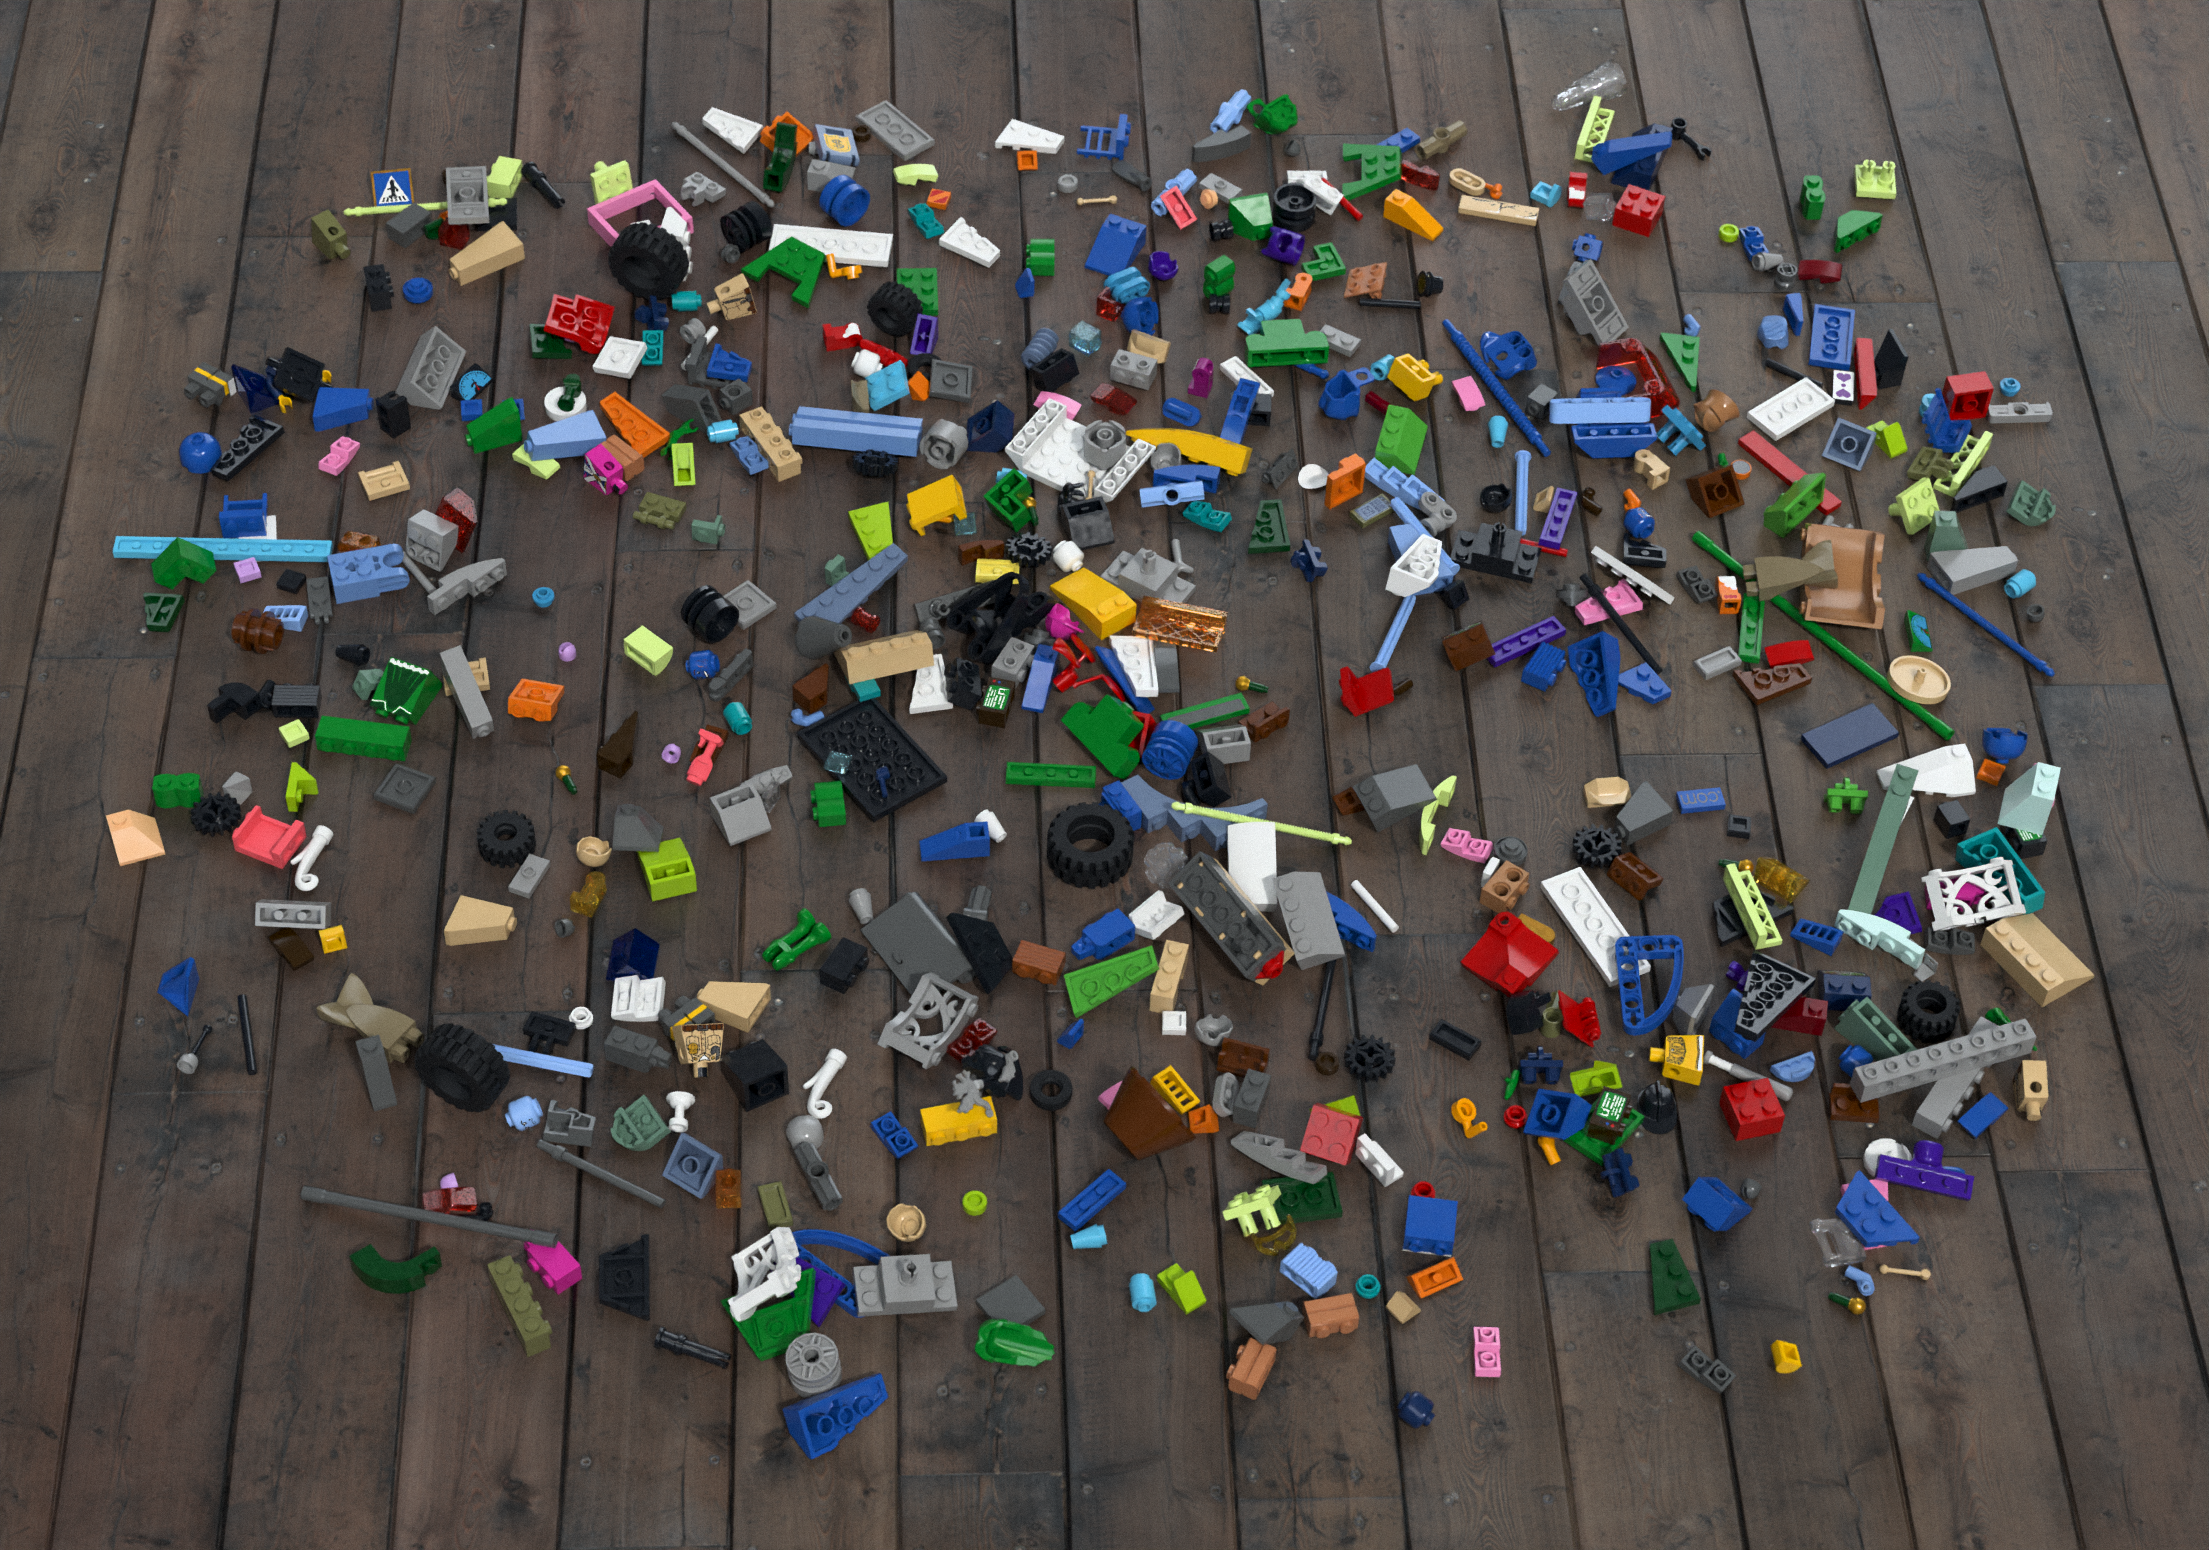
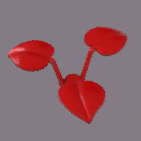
M1072 632L1070 637L1082 652L1078 660L1062 638L1055 640L1052 650L1060 652L1070 661L1066 669L1052 679L1062 693L1071 686L1076 689L1080 685L1102 679L1122 702H1126L1122 689L1108 675L1100 674L1077 682L1079 676L1074 669L1081 667L1080 663L1085 657L1091 663H1094L1096 659L1090 648L1076 634Z

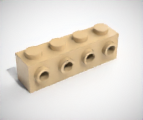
M761 406L739 415L740 430L745 437L749 436L757 444L758 452L768 461L769 470L778 482L801 474V455L794 451L790 440L785 439L781 428L774 424L770 413H766Z

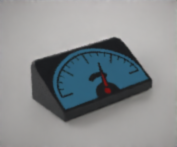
M474 363L450 386L451 397L460 402L462 400H474L493 382V378L478 364Z

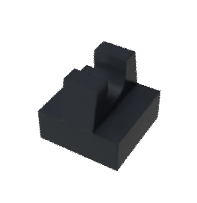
M1456 580L1439 593L1441 600L1447 602L1448 607L1454 610L1469 600L1463 580Z

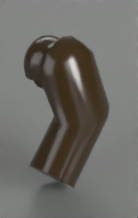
M1587 487L1581 493V504L1585 509L1598 516L1603 508L1594 502L1595 490Z
M1406 678L1398 684H1393L1394 695L1399 696L1412 688V680Z

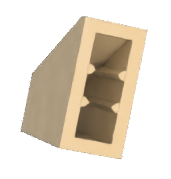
M461 895L444 929L446 945L453 946L507 940L510 932L514 931L517 925V918L514 917L513 908Z
M709 981L706 987L698 992L697 999L715 1013L716 1020L749 1033L771 1000L770 985L766 983Z

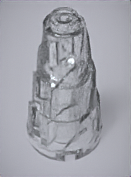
M1614 59L1604 61L1592 71L1584 74L1580 79L1570 83L1563 90L1554 94L1551 100L1553 108L1559 111L1571 108L1576 109L1591 104L1594 96L1601 97L1602 101L1626 94L1627 88H1622V85L1627 84L1623 71L1617 62L1612 64Z

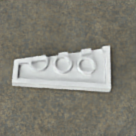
M1595 546L1591 553L1598 557L1596 561L1604 567H1607L1609 564L1612 566L1610 571L1619 577H1622L1624 574L1627 576L1625 580L1635 587L1638 584L1641 585L1642 588L1640 590L1651 597L1654 594L1669 605L1674 600L1672 595L1599 547Z
M1109 636V644L1135 696L1158 697L1153 636Z

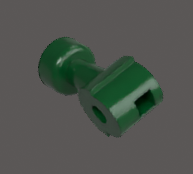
M568 374L565 379L563 378L564 395L560 396L557 403L558 407L563 411H572L575 405L574 398L581 395V381L577 374Z

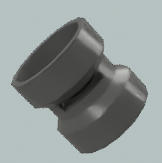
M1781 263L1778 266L1774 282L1776 288L1782 291L1793 289L1797 275L1795 265Z
M929 619L919 626V631L927 633L932 642L933 650L944 645L946 638L941 631V625L938 620Z

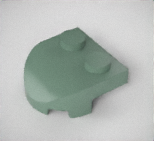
M2021 480L2015 488L2006 512L2027 526H2038L2053 517L2056 505L2052 506L2049 499L2051 494L2045 488L2037 491Z
M645 1095L641 1096L626 1109L620 1107L613 1116L615 1120L613 1128H611V1134L616 1142L629 1150H648L671 1132Z

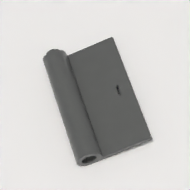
M918 892L906 893L901 900L860 929L911 996L917 988L922 975L930 972L940 976L939 978L951 984L957 979L960 983L965 984L977 976L960 944ZM937 985L935 986L939 992L944 990Z

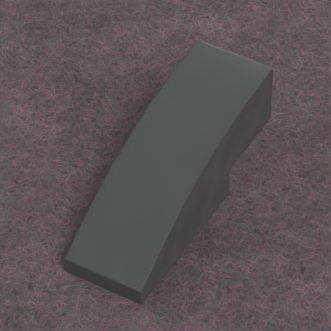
M1242 125L1228 133L1221 129L1192 146V161L1206 162L1241 153L1250 148L1251 132Z
M1175 639L1153 640L1158 693H1179V672Z

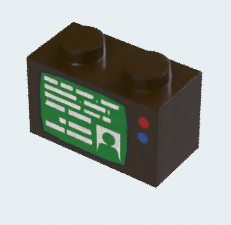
M989 677L987 685H983L981 698L983 699L978 701L976 706V714H979V724L1005 728L1015 698V681Z
M1603 1086L1589 1123L1587 1136L1615 1145L1617 1137L1622 1138L1626 1127V1124L1623 1123L1624 1118L1629 1119L1633 1105L1629 1104L1631 1095Z

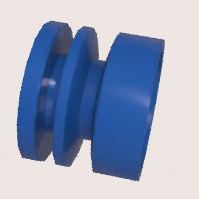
M1173 720L1161 721L1154 728L1146 749L1142 754V762L1152 774L1168 780L1179 779L1183 777L1191 762V758L1198 746V738L1192 729L1181 722Z

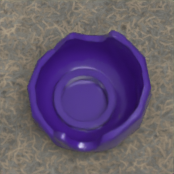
M1152 252L1148 261V271L1156 279L1170 280L1178 273L1177 260L1172 261L1168 252Z

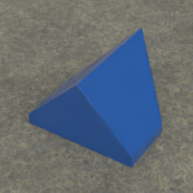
M190 957L163 973L157 993L162 995L187 1017L199 982L195 959Z

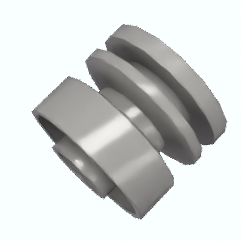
M807 1333L795 1338L788 1346L785 1355L789 1380L793 1390L802 1398H809L839 1387L842 1371L838 1349L833 1340L819 1333Z

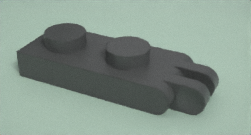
M328 576L306 579L310 618L315 619L316 625H320V618H324V623L329 624V617H333Z

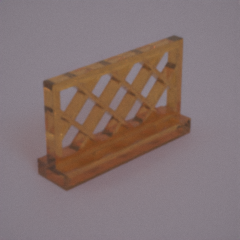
M1143 596L1141 608L1131 636L1217 652L1221 638L1226 631L1228 612ZM1160 623L1162 626L1155 627L1153 624ZM1147 627L1149 630H1141L1140 628ZM1181 627L1183 630L1177 632L1175 628ZM1168 631L1170 634L1166 635L1162 634V632ZM1200 631H1202V632L1204 633L1203 635H1200V636H1198V635L1196 634L1197 632H1200ZM1189 635L1191 638L1187 639L1183 637ZM1210 639L1214 644L1207 643L1204 641Z

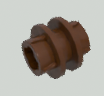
M250 608L247 612L242 611V613L236 615L232 624L231 635L234 643L240 644L244 651H251L255 646V651L258 654H265L268 650L274 651V649L280 647L284 635V624L281 622L282 619L275 618V614L271 611H265L261 615L259 609Z

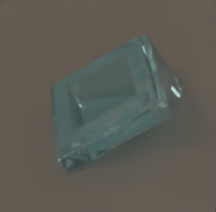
M830 751L824 769L845 774L852 756Z

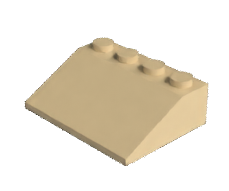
M919 630L850 644L833 652L849 684L934 666L932 642L926 632Z
M2033 913L2003 918L1985 929L1980 945L2041 1007L2046 1006L2093 979L2095 976Z

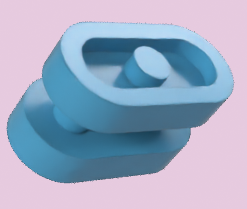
M1129 267L1110 275L1103 285L1104 289L1120 305L1128 303L1133 298L1145 296L1150 289V283L1145 277H1142V274L1136 267Z

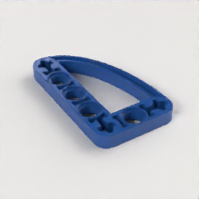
M1675 935L1621 937L1615 943V960L1623 1030L1629 1035H1642L1661 1025L1676 1003L1683 974V942ZM1646 944H1651L1655 949L1646 951L1642 947ZM1624 946H1626L1628 949V955L1625 956L1623 948ZM1673 959V976L1667 996L1661 1006L1652 1015L1644 1019L1638 960ZM1627 963L1631 964L1634 968L1632 970H1624L1621 966ZM1627 982H1632L1636 985V987L1633 989H1627L1623 986V984ZM1628 1001H1634L1638 1004V1006L1635 1008H1629L1625 1005V1003ZM1631 1016H1635L1636 1026H1632Z
M817 1229L792 1232L799 1252L797 1257L802 1260H808L811 1265L845 1284L844 1288L848 1292L845 1295H839L835 1303L856 1318L865 1317H858L857 1308L855 1307L854 1285L801 1245L821 1244L837 1247L857 1254L877 1265L879 1264L880 1257L890 1255L864 1241L837 1232Z

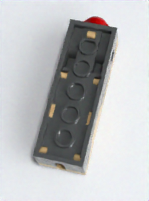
M1199 851L1168 883L1246 978L1264 985L1269 979L1278 977L1283 971V965L1295 954L1217 859Z

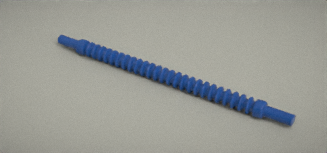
M1445 319L1442 325L1451 335V340L1456 344V347H1459L1458 349L1467 358L1473 369L1479 373L1481 379L1487 384V387L1490 388L1499 402L1502 403V406L1505 407V410L1508 411V414L1511 415V418L1514 419V422H1516L1530 443L1535 444L1544 457L1549 456L1551 451L1542 441L1541 434L1534 428L1519 406L1516 405V402L1513 401L1507 390L1501 386L1499 380L1493 375L1481 357L1478 356V353L1475 352V349H1473L1462 332L1457 331L1449 319Z

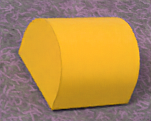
M342 925L318 931L324 954L347 948Z
M1776 1340L1770 1348L1777 1372L1791 1373L1802 1366L1796 1344Z

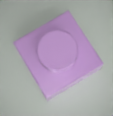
M255 557L233 563L240 583L261 578V572Z

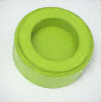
M1724 224L1720 227L1718 236L1722 241L1734 242L1738 239L1739 229L1733 224Z
M970 1191L964 1195L963 1209L967 1214L978 1216L985 1212L987 1198L982 1192Z

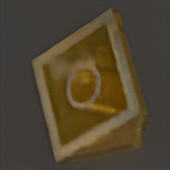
M1764 856L1759 857L1753 877L1755 882L1790 903L1810 881L1807 877L1775 858Z

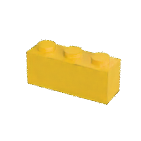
M991 1096L982 1098L991 1106V1110L994 1113L991 1118L987 1117L984 1107L978 1106L975 1103L973 1104V1109L969 1110L966 1114L963 1112L957 1113L961 1102L920 1109V1124L926 1146H938L947 1142L964 1141L968 1138L985 1137L997 1133V1117Z

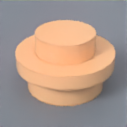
M1210 189L1203 190L1200 196L1201 204L1206 209L1213 208L1218 202L1216 192Z

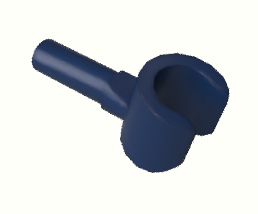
M884 766L876 770L875 778L880 784L882 797L886 798L888 794L885 780L890 779V773L888 768Z

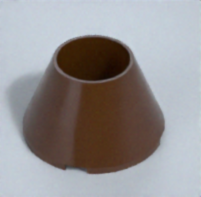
M1131 1066L1103 1120L1107 1127L1138 1161L1193 1142L1196 1137L1192 1131L1184 1125L1178 1114L1155 1088Z

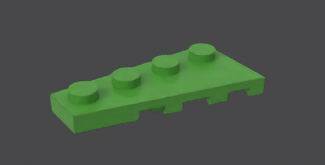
M1151 945L1065 974L1064 978L1075 1017L1078 1018L1159 970L1153 946Z

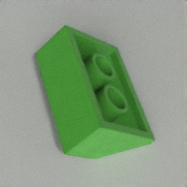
M1389 405L1376 447L1375 458L1389 470L1394 466L1402 473L1415 475L1428 426L1409 408Z
M1823 472L1804 475L1799 481L1796 480L1786 493H1782L1772 506L1769 505L1765 509L1763 526L1780 537L1785 538L1823 501L1826 474Z

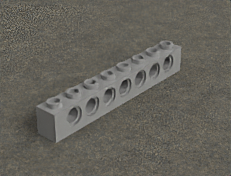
M2025 1018L1854 1068L1850 1085L1859 1102H1865L2030 1054L2036 1040V1035Z

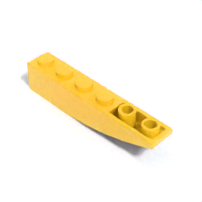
M1145 428L1126 431V435L1130 436L1134 442L1137 439H1141L1156 446V449L1161 443L1175 444L1180 449L1181 454L1188 456V460L1196 463L1203 461L1209 466L1221 467L1227 470L1226 473L1234 476L1246 472L1253 450L1250 447L1214 435L1191 430Z

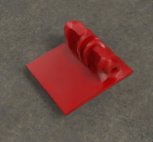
M1558 990L1560 1000L1558 1005L1563 1014L1564 1020L1562 1024L1565 1030L1569 1033L1571 1032L1581 1042H1585L1593 1048V1041L1598 1040L1601 1035L1595 1002L1590 997H1586L1582 1000L1583 1002L1578 1004Z

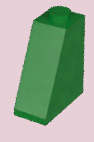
M513 397L506 399L467 424V434L464 435L467 446H471L474 454L523 441L519 410Z

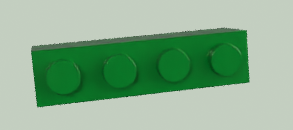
M330 716L321 717L315 734L317 750L367 756L370 758H383L393 761H405L412 742L409 726Z

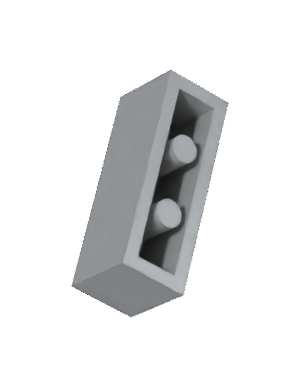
M261 899L256 902L255 926L326 929L331 926V902Z

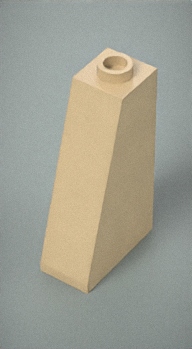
M502 221L449 259L450 276L453 280L456 279L462 286L525 259L523 243Z

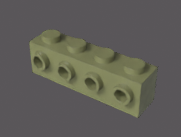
M510 1255L487 1264L489 1280L527 1357L551 1348L549 1335L552 1334L551 1326L548 1320H542L540 1316L543 1314L538 1301L533 1302L531 1286L528 1281L524 1283L521 1278L524 1275L520 1264H514Z

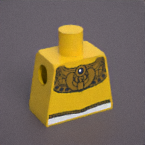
M1704 1035L1667 1036L1663 1049L1650 1047L1649 1061L1662 1063V1075L1664 1077L1699 1085L1703 1072Z

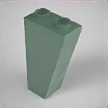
M1868 997L1861 1002L1855 1000L1837 1018L1840 1022L1834 1029L1854 1045L1862 1046L1874 1057L1876 1062L1918 1050Z

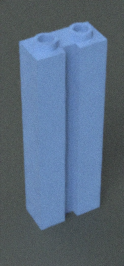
M799 406L797 414H793L792 424L790 423L789 436H792V444L864 452L873 449L875 451H886L888 454L916 457L922 439L923 419Z

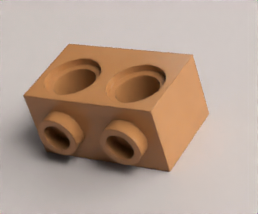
M1506 860L1483 886L1479 903L1498 914L1506 912L1508 909H1513L1517 898L1520 895H1525L1529 889V873Z

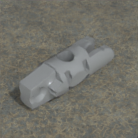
M785 765L754 775L749 780L744 781V783H740L739 786L752 782L758 794L761 795L778 788V786L791 780L793 776L789 767Z

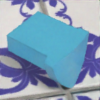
M1540 181L1531 191L1530 198L1551 208L1560 199L1562 188L1557 184H1554L1552 187Z

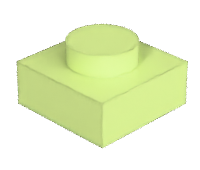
M299 719L278 728L279 734L289 748L310 739L309 733Z

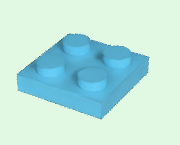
M901 360L865 378L867 380L870 407L874 411L910 394L905 364Z

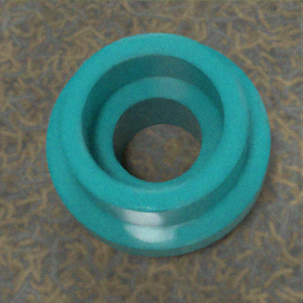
M1366 1274L1357 1280L1355 1289L1358 1295L1370 1299L1379 1294L1380 1283L1375 1276Z

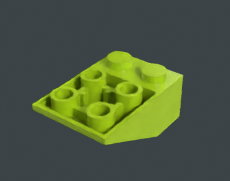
M681 838L661 842L659 852L636 851L652 902L697 891L696 874L691 858Z

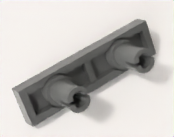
M994 580L913 604L918 624L921 625L929 619L939 620L946 618L958 603ZM996 593L979 607L995 603Z

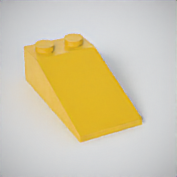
M1084 567L1049 586V589L1100 640L1136 622L1137 604L1124 591Z

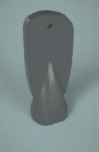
M1124 160L1117 161L1112 167L1114 174L1132 184H1136L1142 191H1146L1152 185V180L1149 177L1144 176L1138 169Z

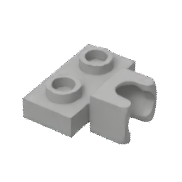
M698 172L686 177L681 187V199H694L692 206H698L704 202V199L713 203L726 195L724 187Z

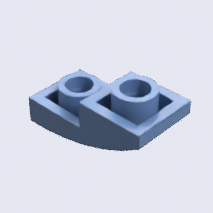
M749 436L740 437L736 441L730 442L733 453L750 475L769 468L768 461L758 452L757 444Z

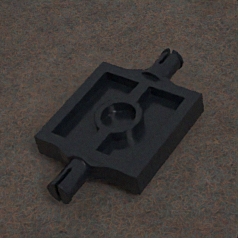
M285 348L280 361L270 356L266 359L265 365L276 369V376L272 386L308 403L313 402L315 393L320 387L333 388V385L322 381L325 364L294 349Z

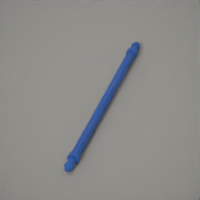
M1918 573L1919 581H1923L1928 589H1932L1986 631L1997 637L2014 652L2033 664L2039 672L2043 671L2047 676H2054L2053 669L2047 667L2046 662L2039 660L1993 624L1986 621L1969 606L1936 583V580L1932 577L1928 578L1926 574Z

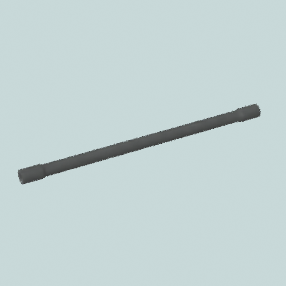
M306 1185L301 1191V1199L321 1204L328 1203L530 1242L544 1247L556 1248L559 1237L556 1233L529 1230L331 1192L326 1189Z

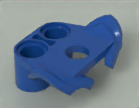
M1487 331L1481 336L1480 350L1484 361L1488 363L1491 359L1498 368L1494 372L1495 375L1505 381L1522 370H1531L1536 366L1537 359L1534 350L1520 332L1512 331L1499 336L1494 332ZM1501 353L1508 355L1505 360L1501 361L1497 360V356Z

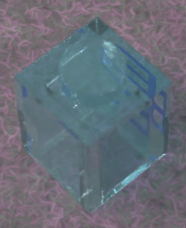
M1081 321L1069 331V346L1089 357L1101 347V331L1090 324Z

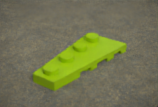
M888 502L848 511V518L868 560L893 544Z

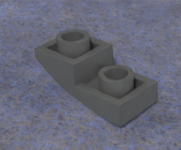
M1697 565L1677 572L1676 577L1698 604L1718 597L1710 580H1704Z
M1927 927L1924 931V949L1951 955L1974 954V933L1953 928L1950 932L1933 931V928Z
M1694 1346L1677 1364L1698 1382L1718 1393H1721L1736 1377L1719 1359L1713 1362L1697 1346Z

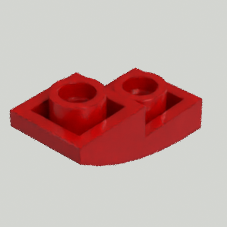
M1808 640L1784 642L1764 648L1771 669L1774 666L1790 663L1804 664L1815 660Z

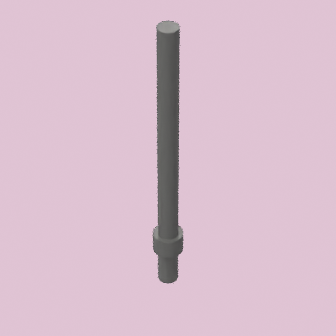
M540 1139L537 1143V1148L551 1154L552 1158L578 1167L661 1209L666 1203L665 1199L569 1153L568 1149L561 1145L555 1146L543 1139Z

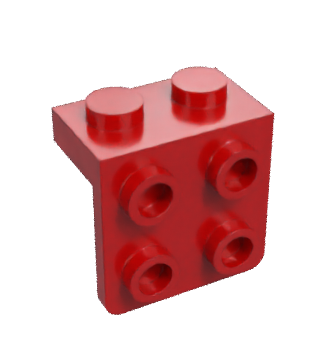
M1348 666L1340 669L1341 678L1339 679V684L1343 694L1340 696L1341 702L1345 708H1349L1355 717L1394 701L1392 675L1389 668H1383L1358 679Z

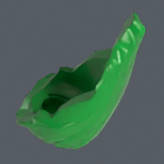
M989 1319L979 1327L975 1351L983 1360L990 1363L998 1362L1036 1367L1045 1360H1052V1355L1055 1354L1053 1351L1054 1345L1047 1341L1044 1333L1030 1326L1006 1319Z

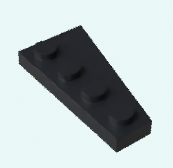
M252 414L249 418L250 423L242 427L240 436L237 439H233L230 443L231 448L228 451H224L211 468L213 476L230 481L285 433L283 426Z

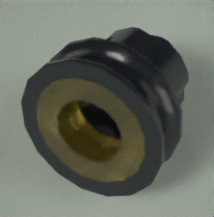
M1421 271L1416 284L1418 295L1420 297H1430L1432 293L1441 294L1444 284L1442 276H1433V273L1430 271L1427 273Z

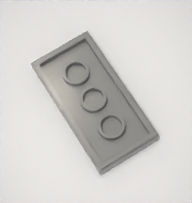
M887 100L856 116V121L859 124L870 127L871 134L903 161L935 145V140Z

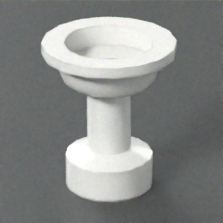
M671 1092L666 1096V1100L675 1109L674 1118L669 1120L668 1128L673 1132H685L688 1130V1121L684 1119V1110L694 1104L695 1097L687 1092Z

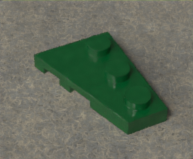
M1261 500L1248 547V554L1290 551V541L1282 500Z

